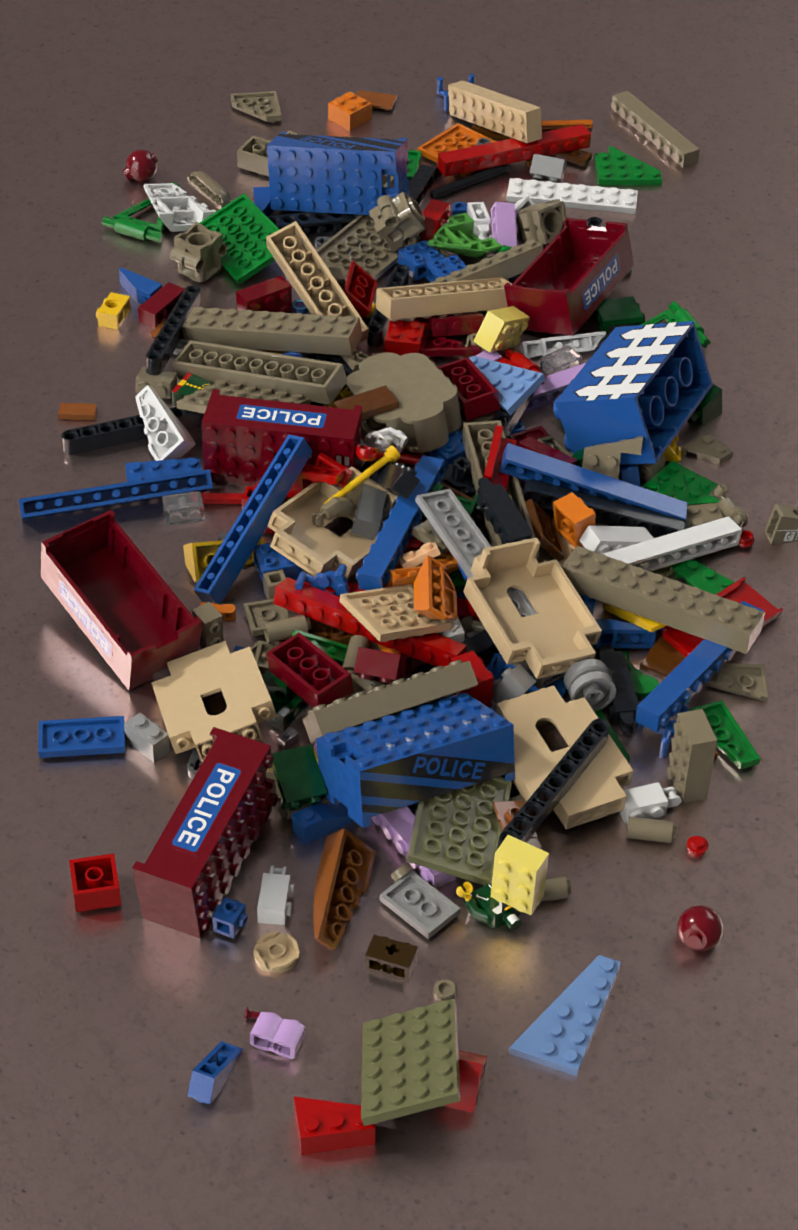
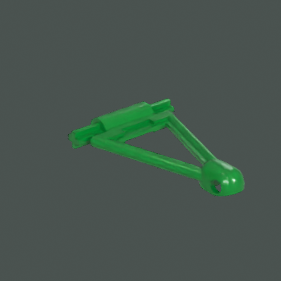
M172 182L173 184H175V185H177L178 187H180V185H179L178 183ZM149 198L112 218L104 216L101 222L103 226L113 228L116 233L143 241L150 239L162 243L164 238L162 231L165 224L160 218H158L156 224L130 217L151 206L152 203Z
M675 301L668 305L669 309L641 324H659L664 320L668 323L694 321L701 346L707 348V345L711 343L704 334L703 327L686 308H681Z

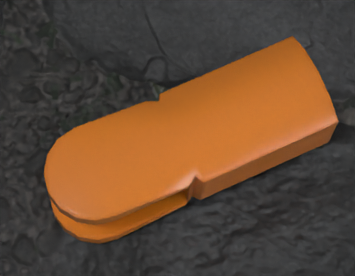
M211 603L222 614L223 620L234 621L236 619V607L233 604Z

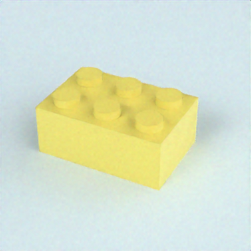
M514 306L489 310L473 342L488 352L514 348L520 343V336L528 327L527 322L530 317Z
M507 835L495 852L491 897L520 912L532 915L544 897L549 853Z

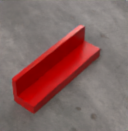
M496 425L484 478L491 481L493 485H502L506 490L509 475L499 472L501 456L508 443L516 445L517 441L502 438L503 426Z

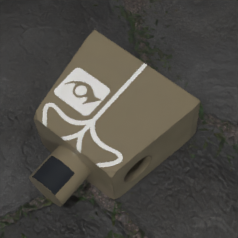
M781 504L774 505L764 531L771 545L798 541V507Z

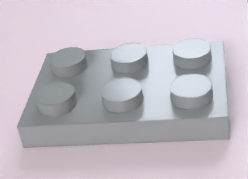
M412 870L380 894V901L427 939L431 938L460 914V907Z

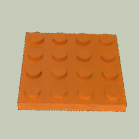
M457 123L419 146L417 151H422V156L438 164V153L476 146L478 139L488 137ZM488 138L490 140V143L497 142L495 140ZM472 171V172H467V173H462V174H460V175H461V176H464V177H467L468 175H470V174L473 173L474 171Z

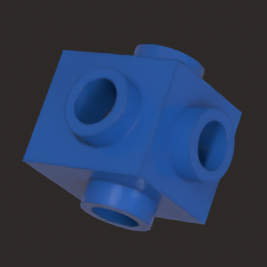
M224 897L221 904L216 905L213 912V931L234 939L240 928H244L247 923L246 905L238 900Z

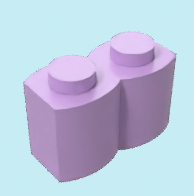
M261 1012L250 1033V1044L260 1050L272 1051L281 1057L295 1059L305 1038V1026L297 1020L282 1019L273 1012Z

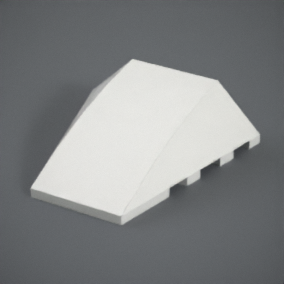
M173 183L144 184V189L159 218L171 232L187 231L194 223H200L216 212L214 209L210 211L205 203H198L197 198L194 196H187L186 191Z

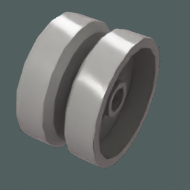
M584 659L572 665L564 675L563 682L571 700L585 697L594 712L605 708L615 697V684L606 665L600 660Z

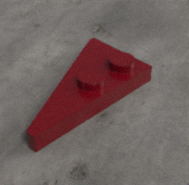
M425 334L420 349V354L429 358L435 356H475L482 352V347L470 345L469 348L463 346L460 341L444 337L433 339L430 334Z

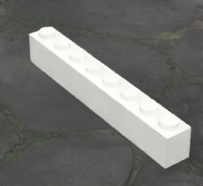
M728 516L603 554L644 570L654 571L739 545L742 529Z

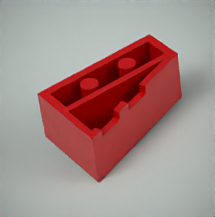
M294 1096V1116L301 1155L375 1145V1124L364 1126L361 1120V1105Z

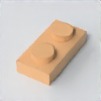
M428 542L415 552L409 551L400 558V562L403 568L416 567L424 562L427 555L434 558L441 553L435 542Z

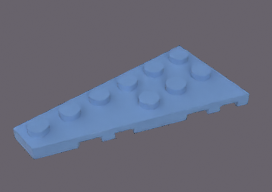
M474 355L469 358L498 391L499 404L510 416L546 380L543 373Z
M598 955L509 1047V1054L577 1076L616 980L621 962Z

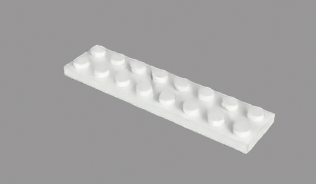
M510 178L506 201L518 202L527 196L535 204L560 199V201H564L565 207L635 214L638 191L617 189L615 187L606 188L585 186L583 184L575 185L554 183L552 181L544 182Z

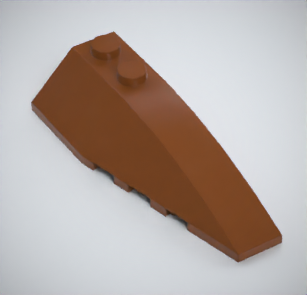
M345 828L326 837L314 892L313 925L315 940L331 951L336 949L345 932L344 927L346 923L350 922L353 917L352 912L354 908L358 907L361 902V895L368 888L376 854L375 850Z

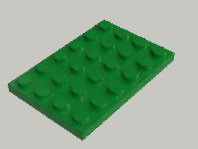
M245 194L237 197L200 222L207 229L222 234L223 242L228 244L227 253L221 257L222 267L239 285L276 261L267 248L266 237L280 229Z

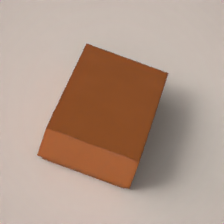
M60 403L58 418L64 420H95L97 404Z

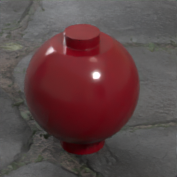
M147 150L133 151L126 160V168L123 169V173L129 181L134 179L137 182H147L157 173L158 159L154 153L151 154Z
M696 905L686 909L681 914L677 923V933L679 939L687 948L698 952L708 951L720 942L723 935V923L718 913L712 908Z

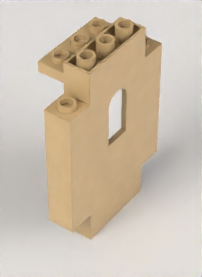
M352 466L349 469L353 471V474L350 476L351 480L348 483L361 474L360 471ZM367 478L346 495L354 504L352 513L348 516L337 515L330 519L324 518V525L318 527L312 523V514L321 512L320 507L323 506V503L342 488L336 485H328L326 482H314L272 512L267 527L272 529L275 535L270 547L312 576L320 572L326 573L329 570L336 572L338 567L344 564L347 567L344 575L347 580L357 572L358 568L362 567L364 557L368 556L371 545L376 541L377 534L373 541L351 533V528L339 537L326 527L340 517L349 518L354 522L358 499L365 484L387 492L385 499L388 500L382 523L389 518L390 510L394 508L397 496L372 479Z
M537 538L524 539L518 542L483 548L482 554L474 558L470 570L473 577L467 579L463 592L506 664L526 661L536 679L565 673L572 665L584 659H594L596 652L591 645L597 644L602 630L558 561L552 560L542 563L537 561L535 557L540 546L539 540ZM517 588L523 591L537 614L521 617L508 596L507 590Z
M226 641L168 661L167 665L171 676L152 682L175 754L196 747L202 763L213 745V737L210 736L213 727L264 743L258 724L277 717L250 646L230 653ZM222 691L227 704L226 710L218 715L207 714L202 698Z
M550 686L497 703L496 713L514 724L515 779L512 781L526 801L588 725L598 718L585 697L565 703L555 686ZM552 723L553 726H556L569 747L551 752L536 728ZM608 735L605 746L553 809L565 829L624 810L627 795L621 787L631 784L633 769L610 735Z

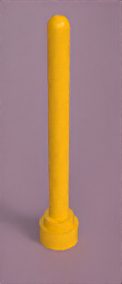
M393 445L389 446L382 458L331 498L346 496L385 464L397 461L401 458L397 449Z

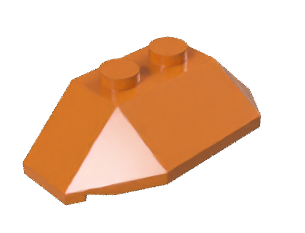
M429 555L425 558L414 582V610L430 619L456 620L457 596L451 578L445 572L447 570L445 565Z

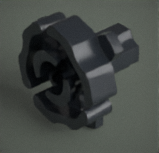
M459 457L454 460V464H448L441 482L469 497L474 496L476 489L470 471V462L465 457Z

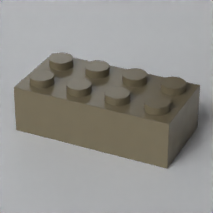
M703 709L677 714V721L674 723V738L671 739L672 752L669 753L670 765L667 767V775L670 780L672 779L677 790L676 795L680 796L682 804L705 800L708 797L717 739Z

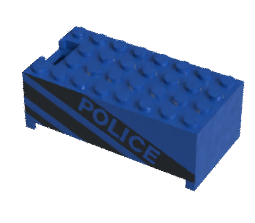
M280 132L267 145L271 210L370 215L369 211L378 206L377 200L383 195H388L392 199L404 192L410 197L409 180H407L408 138L380 139L295 135ZM383 175H387V187H383ZM390 175H394V188H390Z
M467 693L458 694L450 699H441L433 704H424L413 710H403L399 714L387 715L376 721H366L362 725L346 727L342 731L326 733L324 736L316 738L318 766L327 790L325 798L334 805L338 804L339 801L348 808V816L362 828L371 826V817L502 775H505L506 781L515 779L514 724Z

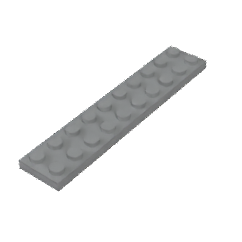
M451 489L417 495L415 501L467 577H473L470 570L474 558L482 554L483 548L490 547L491 545ZM517 588L507 590L508 596L521 617L537 614L523 591Z

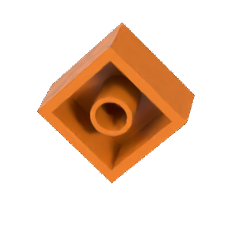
M347 92L328 103V119L351 131L372 120V103L353 92Z
M571 492L553 502L555 528L574 548L577 546L584 547L579 540L588 525L596 526V514L592 508H588L580 497L578 498Z

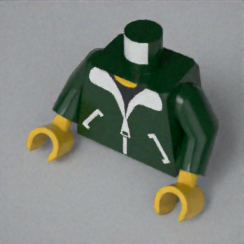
M465 882L463 886L466 892L461 886L457 888V895L465 898L464 903L473 919L488 924L494 929L506 924L510 930H516L521 925V920L519 919L520 911L491 897L492 884L473 891L472 884Z

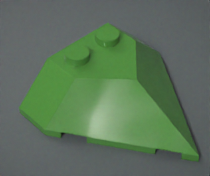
M466 213L451 216L448 223H445L427 244L428 246L474 258L490 255L502 248V245L493 237L480 240L473 233L474 220Z

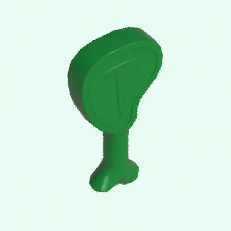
M623 652L637 699H645L659 685V682L656 678L645 675L639 669H636L629 660V653Z

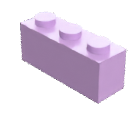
M495 202L491 208L492 237L502 247L503 245L510 247L519 246L515 203Z

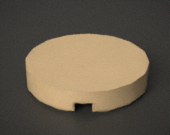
M276 931L266 933L256 942L253 951L256 964L266 972L278 974L287 972L295 967L299 961L300 947L292 935L287 933L284 935Z

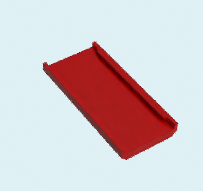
M745 577L716 594L738 603L744 601L764 610L763 626L780 616L783 612L782 608L777 609L745 582ZM665 626L662 631L664 639L685 657L704 640L670 626Z

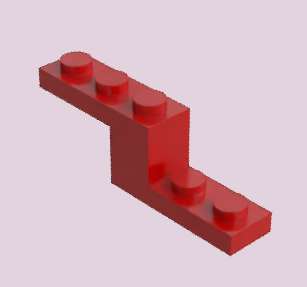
M305 464L285 498H293L313 482H326L328 485H336L346 477L345 470Z

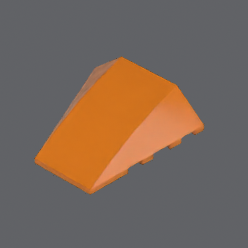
M450 551L434 557V559L445 565L447 569L445 572L447 574L459 569L458 562ZM399 560L396 568L389 570L390 579L385 587L411 584L414 587V582L422 564L416 567L403 568Z

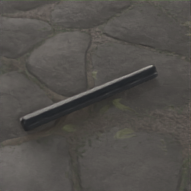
M506 164L492 167L430 191V197L437 199L510 171L511 166Z

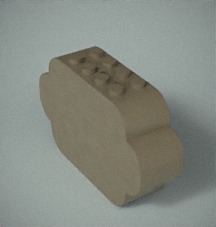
M390 352L376 354L361 361L359 370L347 376L346 387L352 396L386 385L398 401V408L362 419V428L367 434L392 427L395 430L402 431L409 438L404 449L415 453H424L444 446L449 440V433L458 430L462 425L461 406L458 401L459 392L456 385H453L450 379L444 376L442 370H439L435 363L431 362L423 354L409 353L402 356Z

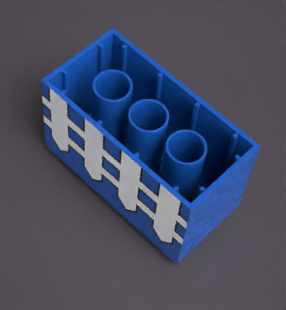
M694 321L615 327L554 402V415L557 420L562 422L565 431L564 442L568 452L574 454V452L594 444L613 443L623 439L628 440L644 436L642 454L622 453L621 465L657 463L713 386Z

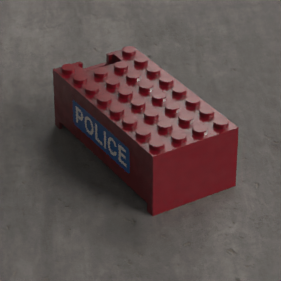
M566 218L564 220L565 227L512 285L508 282L504 285L507 306H514L530 317L526 330L564 334L566 336H573L634 266L628 223L607 221L605 223L606 227L588 226L586 219Z
M212 390L201 422L204 470L210 469L212 482L254 486L265 474L288 434L303 437L313 451L306 464L315 465L318 455L323 453L337 461V456H341V465L348 469L351 466L358 471L361 469L362 460L357 457L356 449L358 444L361 445L362 406L355 405L354 410L226 396L220 395V390ZM345 457H349V465H345Z
M109 510L42 541L41 578L126 688L131 690L153 679L154 673L168 667V661L198 651L202 621L198 616L193 617L117 523L115 513Z
M213 727L210 732V736L213 737L211 749L145 864L136 861L132 867L142 917L197 938H201L204 931H208L210 928L211 918L216 905H220L224 894H228L233 877L238 876L243 859H247L250 853L252 842L258 839L262 824L267 822L271 807H275L278 801L275 780L267 778L266 775L267 769L272 766L274 756L271 753V745Z

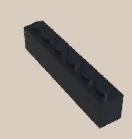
M377 458L373 462L366 461L359 471L363 473L379 459ZM388 462L369 477L392 494L404 499L410 496L420 481L415 477L417 474L415 471L393 462Z

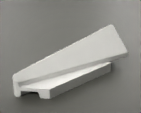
M606 331L524 341L518 344V348L528 359L540 355L547 357L590 352L595 350L598 346L597 344L606 335Z

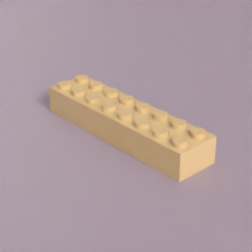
M463 80L448 85L450 115L525 143L542 139L541 107Z
M295 221L267 236L266 245L310 313L326 316L360 318L362 337L359 343L368 338V327L298 223Z
M503 277L377 288L376 309L390 321H399L404 318L414 320L416 317L431 318L434 315H457L465 312H488L489 310L508 307L504 285L510 282Z

